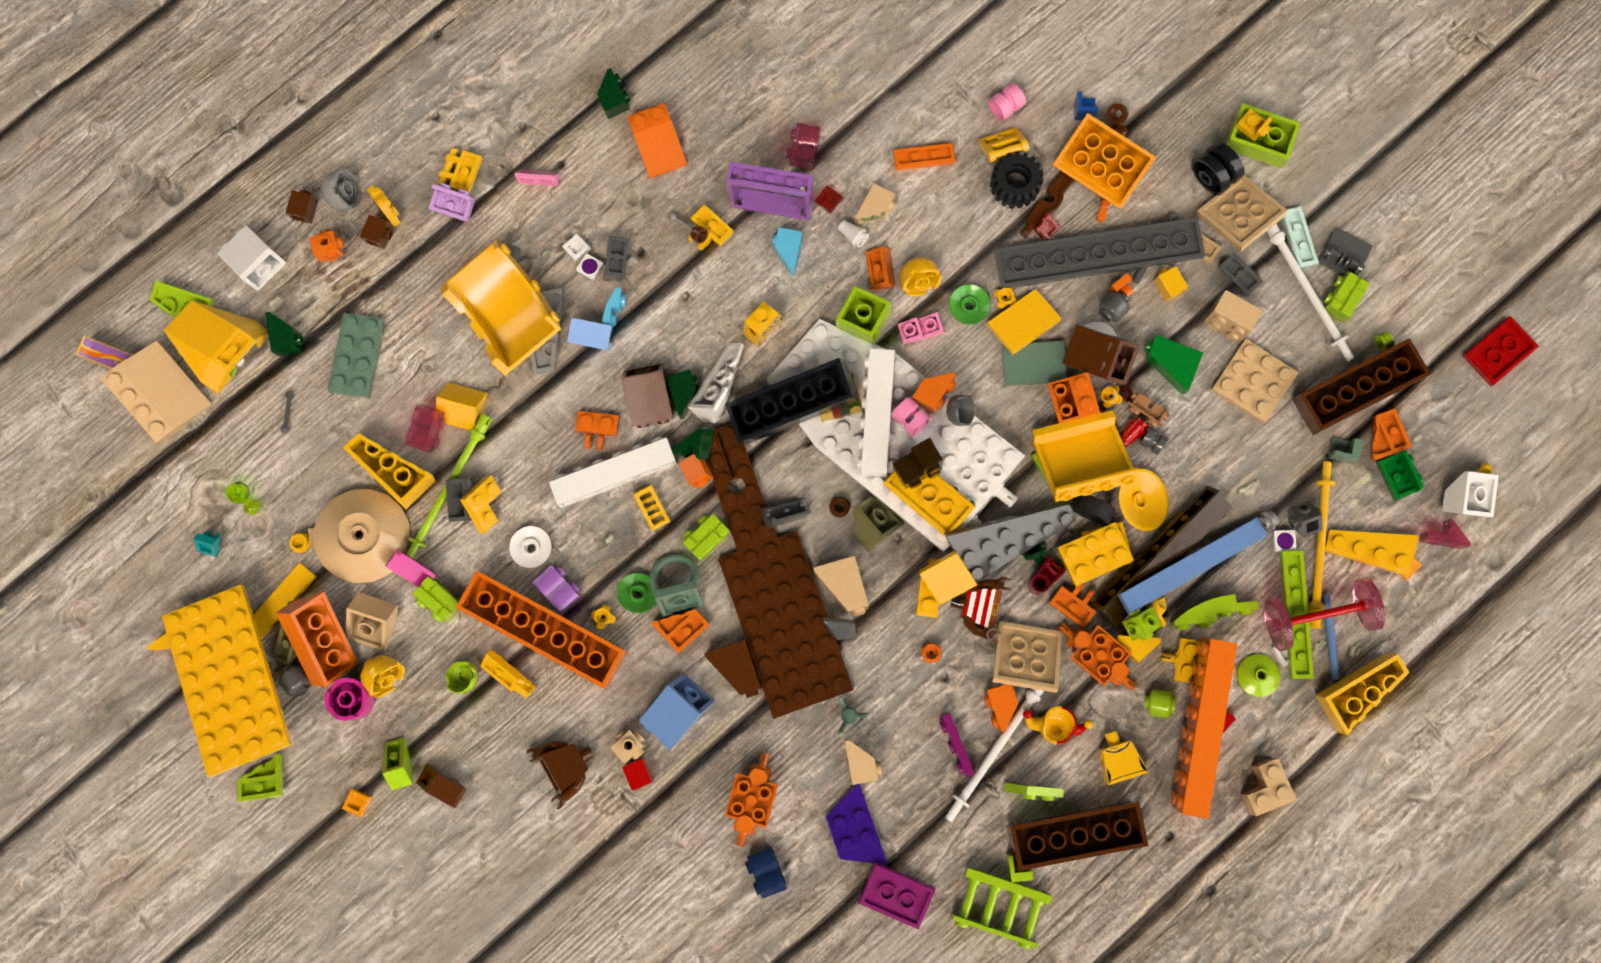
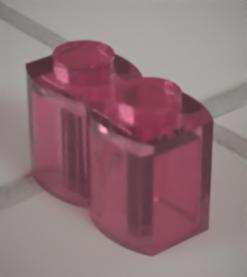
M797 123L796 129L792 128L790 140L793 141L792 147H788L786 159H789V166L813 170L821 136V127Z
M423 404L416 405L405 444L427 453L437 449L440 443L439 431L444 428L446 423L444 418L445 412Z

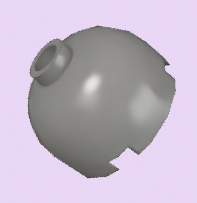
M338 169L324 177L321 185V195L330 207L337 210H350L356 208L361 200V191L357 192L356 184L359 183L348 169Z

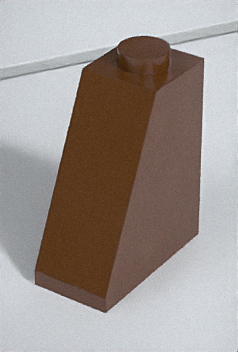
M746 640L704 653L707 660L741 696L746 695V698H750L759 694L758 690L762 689Z

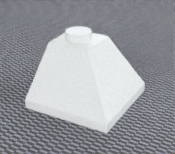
M1463 472L1445 490L1442 511L1493 517L1499 475Z

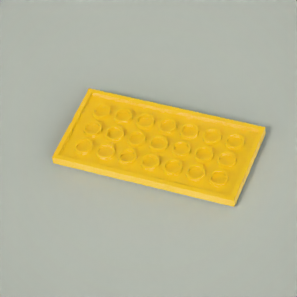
M240 584L163 615V623L207 777H214L291 746V738L245 586Z

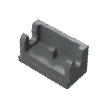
M609 235L603 281L617 279V282H622V279L625 278L629 238Z
M1234 252L1218 267L1247 296L1263 282Z
M471 478L446 480L449 521L472 520L460 500L471 490Z
M796 498L760 509L766 528L769 529L806 518L811 513L810 507L805 508L804 506L806 498Z

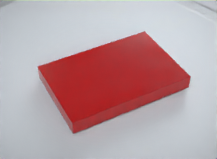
M1509 316L1462 357L1492 387L1539 346Z

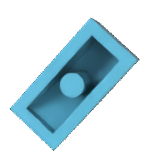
M779 227L777 234H773L772 245L775 247L776 255L789 274L795 276L803 232Z

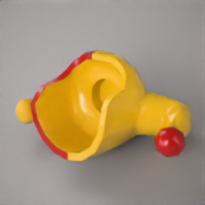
M1055 706L1049 709L1043 717H1032L1030 710L1023 712L1027 728L1041 732L1044 739L1054 745L1064 744L1072 736H1079L1086 729L1093 727L1091 720H1086L1083 724H1077V719L1073 712L1062 706Z

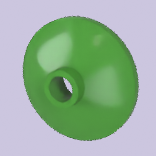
M963 285L952 293L949 309L957 321L973 325L983 321L988 315L990 299L987 293L979 286ZM971 304L973 308L968 310L965 305Z
M632 573L620 581L617 588V598L623 608L632 613H645L656 605L657 602L650 586L648 575ZM638 593L641 597L637 599L633 594Z

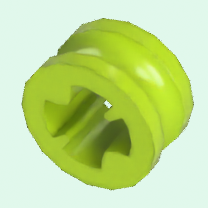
M1383 331L1381 335L1377 334L1374 336V342L1382 352L1395 345L1393 337L1387 331Z

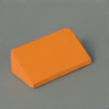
M881 246L865 251L871 290L896 287L890 249Z

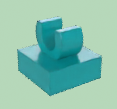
M207 530L204 534L197 533L193 539L197 552L217 557L221 552L219 547L221 542L220 533H217L213 538L210 531Z

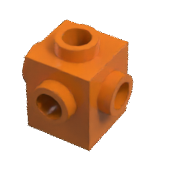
M325 230L320 232L319 235L309 237L314 257L320 262L335 261L338 257L344 255L342 249L345 247L343 239L335 232Z

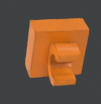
M1126 273L1110 287L1108 292H1123L1129 298L1134 292L1129 286L1133 278Z

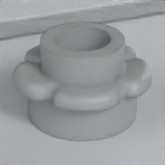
M1271 510L1267 512L1262 511L1259 515V520L1264 529L1274 530L1275 526L1279 524L1277 515Z

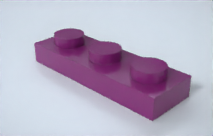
M947 713L940 716L942 721H939L942 732L943 734L947 733L950 739L947 742L952 754L956 753L958 761L955 763L960 775L963 773L965 777L974 775L975 773L951 714Z

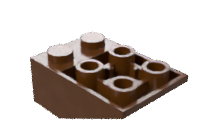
M1076 324L1062 364L1126 385L1140 345L1127 339Z

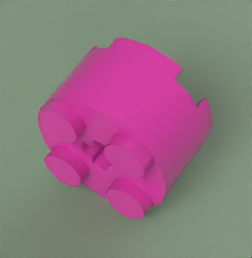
M342 678L336 680L327 689L324 702L326 710L335 719L356 721L368 716L372 712L375 697L367 693V690L361 683V679ZM348 697H352L351 702H348Z

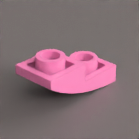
M938 312L919 319L916 317L898 324L904 344L945 333Z

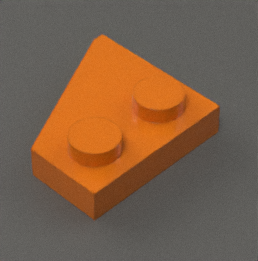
M1396 408L1373 417L1372 462L1412 447Z
M696 609L651 623L678 654L710 626Z

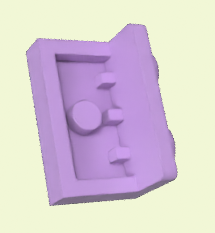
M439 183V186L432 184L431 188L434 189V193L428 209L468 223L475 203V199L470 197V193L462 189H458V192L453 191L451 186Z

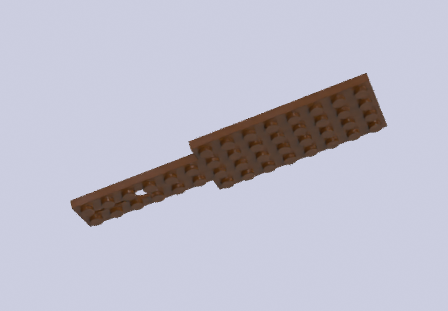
M732 423L714 429L710 455L706 462L714 477L713 482L738 551L718 558L773 719L853 691L836 639L823 623V617L828 616L798 532L795 531L777 538L774 527L766 528L760 509L766 507L745 445L738 443ZM741 479L744 481L745 489L741 494H734L729 490V484L732 480Z

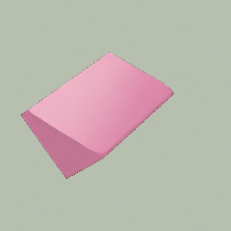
M520 169L515 173L519 184L559 185L560 173L557 171Z

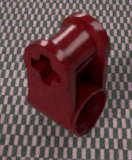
M1052 555L1040 566L1039 570L1028 582V589L1034 595H1041L1047 591L1067 570L1065 567L1062 568L1053 560L1054 557ZM1036 579L1043 582L1044 587L1042 590L1034 586Z

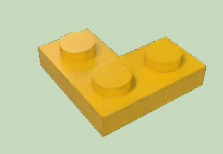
M486 475L460 499L479 533H486L498 522L489 503L501 493V490L492 475Z

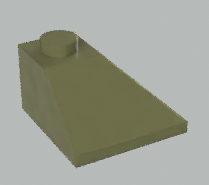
M874 495L853 508L855 537L868 553L904 525L895 512Z

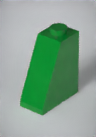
M1155 335L1152 340L1149 339L1144 349L1147 352L1145 359L1180 394L1185 395L1190 390L1203 352L1159 335Z

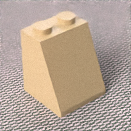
M855 556L813 568L815 577L847 614H852L853 617L865 614L869 604Z

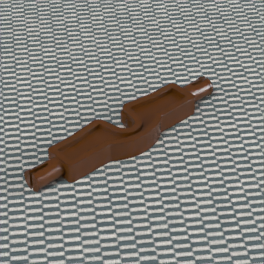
M1061 172L1058 178L1046 190V194L1052 198L1053 202L1050 203L1043 199L1038 200L1033 211L1025 221L1026 226L1020 232L1021 236L1027 238L1033 229H1038L1047 215L1053 214L1060 207L1064 193L1074 179Z

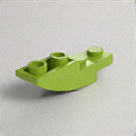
M1236 594L1213 598L1179 614L1170 622V627L1177 626V630L1190 629V625L1197 624L1198 628L1212 627L1211 623L1218 622L1217 614L1218 618L1232 617L1231 613L1239 612L1240 616L1253 615L1252 611L1259 609L1258 601L1237 603Z

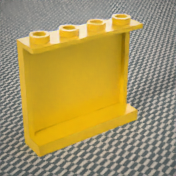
M1113 410L1032 430V444L1055 502L1068 501L1074 497L1088 496L1094 492L1108 491L1114 487L1127 486L1137 482L1139 469L1138 467H1133L1115 426L1116 416Z

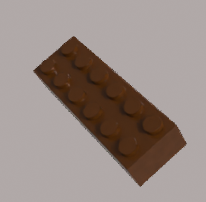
M1409 338L1299 394L1292 400L1314 436L1431 375Z
M1133 800L1006 825L1015 869L1018 871L1149 846L1140 803Z

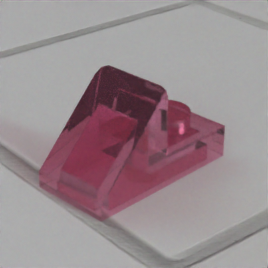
M1453 519L1443 521L1442 531L1429 529L1428 532L1420 534L1419 543L1456 549L1471 547V542Z

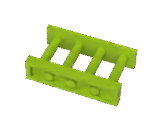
M966 866L964 875L968 877L969 885L960 915L955 913L951 915L952 920H955V925L967 928L970 925L1019 942L1018 946L1031 950V946L1038 948L1039 944L1031 938L1040 907H1043L1044 903L1050 905L1052 895ZM983 882L989 884L990 892L981 922L969 919L968 916L977 886ZM1004 889L1010 891L1011 899L1002 929L990 926L989 923L998 893ZM1025 896L1031 898L1032 906L1023 936H1020L1010 931L1019 900Z

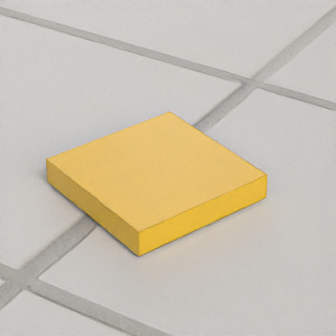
M956 550L918 570L940 605L977 586L976 580Z

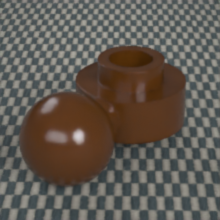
M1116 103L1109 107L1107 118L1111 123L1115 124L1113 130L1127 138L1129 131L1123 123L1127 120L1129 111L1125 105ZM1118 110L1122 112V115L1119 118L1116 117V112Z

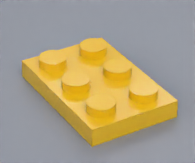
M1116 522L1057 548L1075 587L1134 561Z

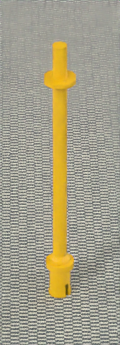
M1323 461L1322 480L1316 481V485L1321 486L1319 510L1322 514L1323 531L1317 533L1313 597L1310 604H1308L1309 613L1325 610L1321 596L1330 487L1336 485V482L1330 481L1332 462ZM1322 619L1309 622L1310 628L1322 629Z

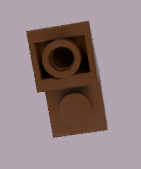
M426 764L416 781L426 793L453 808L457 807L466 791V788L456 779L442 775L434 766Z

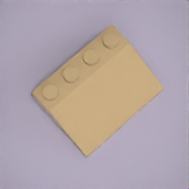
M158 341L153 342L116 365L100 378L156 443L166 442L213 405Z

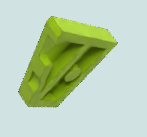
M274 755L273 759L264 765L260 764L251 773L245 774L237 780L238 802L283 796L282 755Z

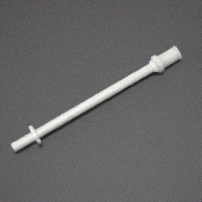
M1275 224L1266 231L1270 237V243L1278 246L1333 337L1334 342L1331 346H1338L1347 362L1351 361L1355 357L1345 342L1349 339V336L1342 337L1286 245L1284 231L1281 232L1277 224Z
M1031 688L1025 691L1026 699L1009 722L1006 730L1003 731L960 796L955 794L952 796L956 799V802L945 816L950 822H953L963 805L969 808L970 805L966 801L1023 719V712L1029 710L1033 703L1040 702V696L1044 691Z

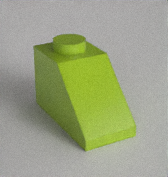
M405 737L384 743L382 774L391 790L413 784V766Z

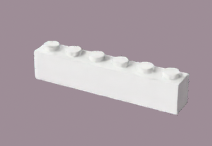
M870 349L869 355H865V368H868V376L864 375L863 388H867V394L862 396V408L866 409L865 416H861L860 428L864 429V436L859 438V449H863L862 457H858V469H861L862 476L887 477L895 350Z
M663 437L651 440V444L645 446L643 444L636 445L631 448L632 451L627 453H615L611 459L606 461L604 459L597 460L592 463L593 466L587 468L584 466L578 467L569 475L560 474L555 476L554 480L550 481L549 484L557 505L560 508L566 507L676 465L677 462L667 437L664 439Z

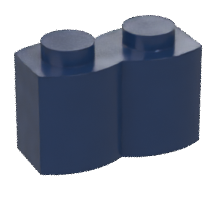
M772 846L747 856L748 861L745 862L749 875L753 873L756 882L753 883L757 896L761 894L763 899L788 888Z

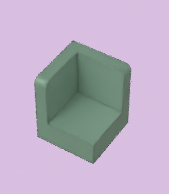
M1332 438L1327 458L1353 464L1360 459L1363 440L1354 438L1351 441Z

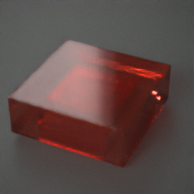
M826 186L816 198L815 204L829 214H832L843 200V196L829 186Z
M1047 213L1041 217L1033 230L1043 241H1048L1055 236L1061 226Z

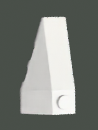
M729 343L688 406L703 423H716L722 417L744 345L742 343Z

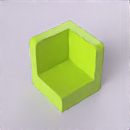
M1012 853L1006 854L1009 881L1034 880L1032 870L1018 871L1015 869Z

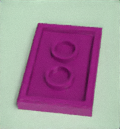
M875 861L858 904L919 930L936 888Z

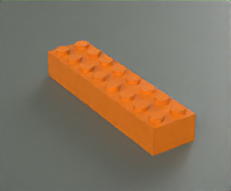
M477 570L456 606V609L603 689H608L628 651Z
M1201 637L1200 641H1197L1195 652L1198 654L1197 662H1194L1192 667L1194 681L1193 684H1190L1188 691L1191 699L1190 705H1187L1185 709L1187 723L1181 733V738L1184 739L1183 747L1178 752L1180 766L1179 770L1176 769L1174 775V782L1177 783L1176 790L1172 791L1171 794L1173 808L1183 815L1209 819L1237 643Z

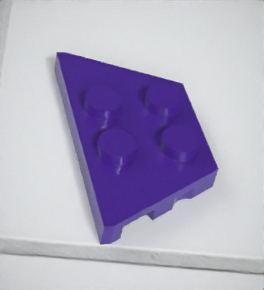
M856 784L826 816L839 858L873 864L876 861L886 865L887 861L860 784Z

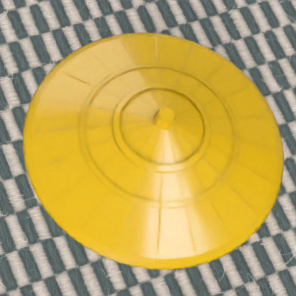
M1139 469L1137 482L1127 486H1120L1119 503L1121 511L1133 527L1141 531H1152L1161 526L1168 514L1169 497L1164 483L1154 472L1147 469Z

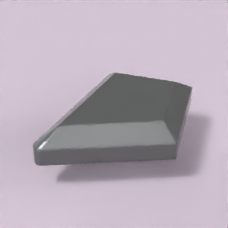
M823 617V623L836 640L856 637L854 620Z

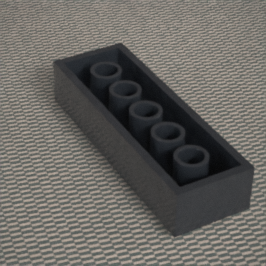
M837 358L735 399L725 405L738 443L747 445L858 401L859 398L846 361Z

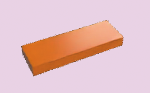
M953 142L893 149L895 171L951 165L956 162Z

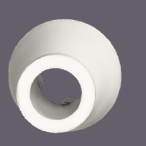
M843 220L838 227V230L843 233L849 242L859 248L866 243L869 237L865 229L846 220Z

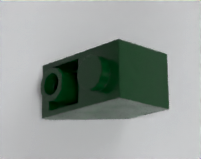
M611 68L607 69L597 93L608 119L630 110L628 106L630 98L626 90H621L620 85H622V81L618 73L614 74Z

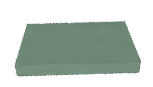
M1064 341L1030 343L1014 355L1004 345L1001 346L1005 386L1048 384L1067 378L1066 365L1062 364L1065 357Z

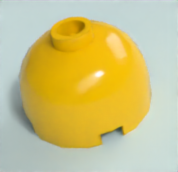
M916 257L904 264L901 268L899 279L903 291H906L908 296L917 297L928 294L925 290L930 288L936 289L941 283L942 276L935 262L926 257Z
M380 655L370 658L365 662L360 675L361 683L370 696L374 695L376 698L383 697L396 688L392 684L398 678L402 681L405 667L392 656Z

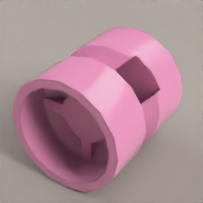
M1014 83L1008 84L1001 93H996L988 99L990 110L1001 121L1011 116L1013 110H1019L1026 104L1023 92Z
M908 397L896 407L891 416L899 424H904V430L911 437H914L926 427L931 417L923 409L918 410L919 405L911 397Z

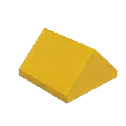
M448 382L436 397L435 421L470 431V429L475 427L481 416L488 393Z

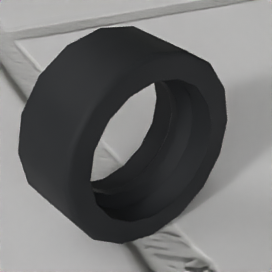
M1092 495L1078 496L1072 508L1078 515L1102 525H1110L1116 511L1115 507Z

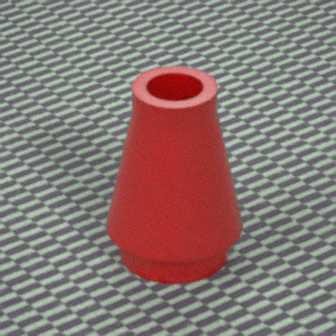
M1137 416L1129 421L1120 436L1125 447H1128L1146 434V430L1149 428Z

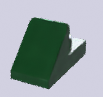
M712 427L699 428L671 449L674 456L689 457L695 454L697 459L707 460L710 455L714 430Z

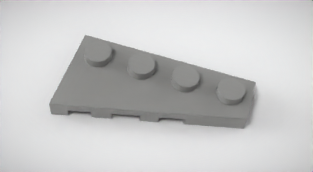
M563 289L541 291L551 309L561 318ZM559 332L531 354L533 373L535 375L555 372Z

